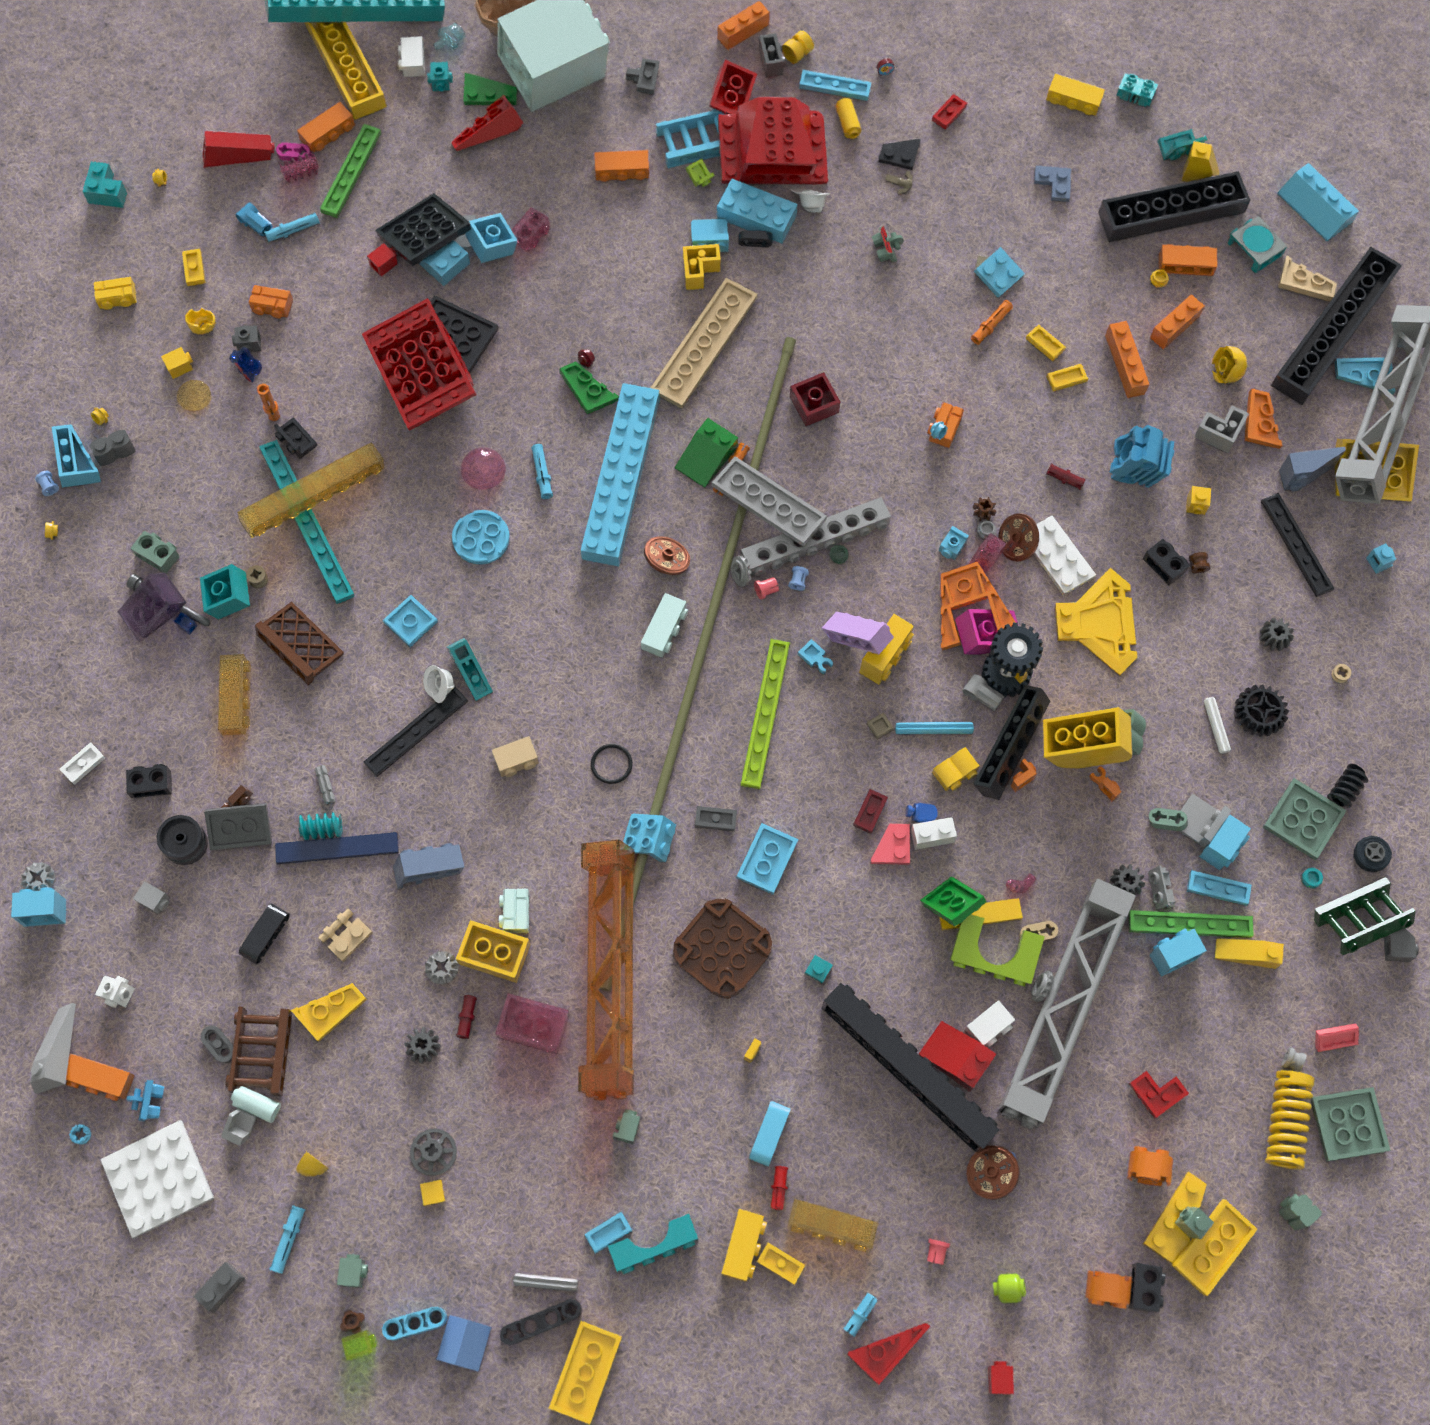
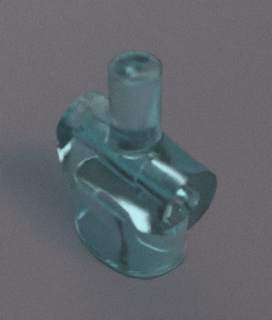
M457 23L442 27L437 33L440 40L435 42L433 46L436 50L444 45L455 49L458 47L459 42L466 37L465 32Z

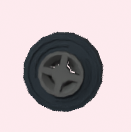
M1378 836L1364 837L1357 842L1354 848L1356 863L1360 868L1368 872L1383 870L1389 865L1392 858L1389 844Z

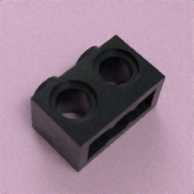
M1161 539L1146 551L1143 560L1168 586L1185 574L1190 566L1187 560L1174 550L1172 544L1164 539ZM1157 553H1162L1164 557L1159 556ZM1170 566L1176 567L1177 570H1173Z
M155 764L149 768L136 766L131 770H126L127 794L131 798L172 794L171 770L164 764ZM159 776H163L162 781L155 782ZM143 778L142 783L135 785L138 779Z
M1141 1263L1132 1264L1129 1309L1157 1313L1160 1308L1162 1309L1164 1297L1161 1295V1286L1165 1284V1273L1162 1272L1163 1267ZM1146 1271L1152 1273V1283H1148L1144 1279ZM1144 1293L1151 1297V1304L1149 1306L1143 1303L1142 1297Z

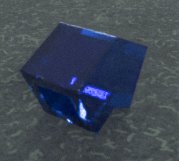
M182 612L173 620L179 628L189 635L197 627V624Z

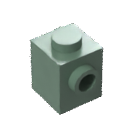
M1188 1206L1175 1221V1224L1189 1238L1202 1239L1214 1223L1199 1207Z
M347 1254L346 1258H340L338 1286L362 1288L363 1278H367L368 1265H365V1260L360 1259V1255Z

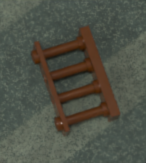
M239 1006L238 1012H235L234 1015L236 1031L230 1075L226 1077V1088L233 1094L237 1086L268 1088L274 1096H283L293 1012L290 1009L280 1008V1014H277V1016L246 1015L247 1010ZM245 1023L276 1025L278 1033L274 1037L244 1036ZM242 1045H270L276 1048L275 1056H272V1058L241 1057ZM240 1065L271 1067L273 1069L272 1077H269V1079L238 1078Z

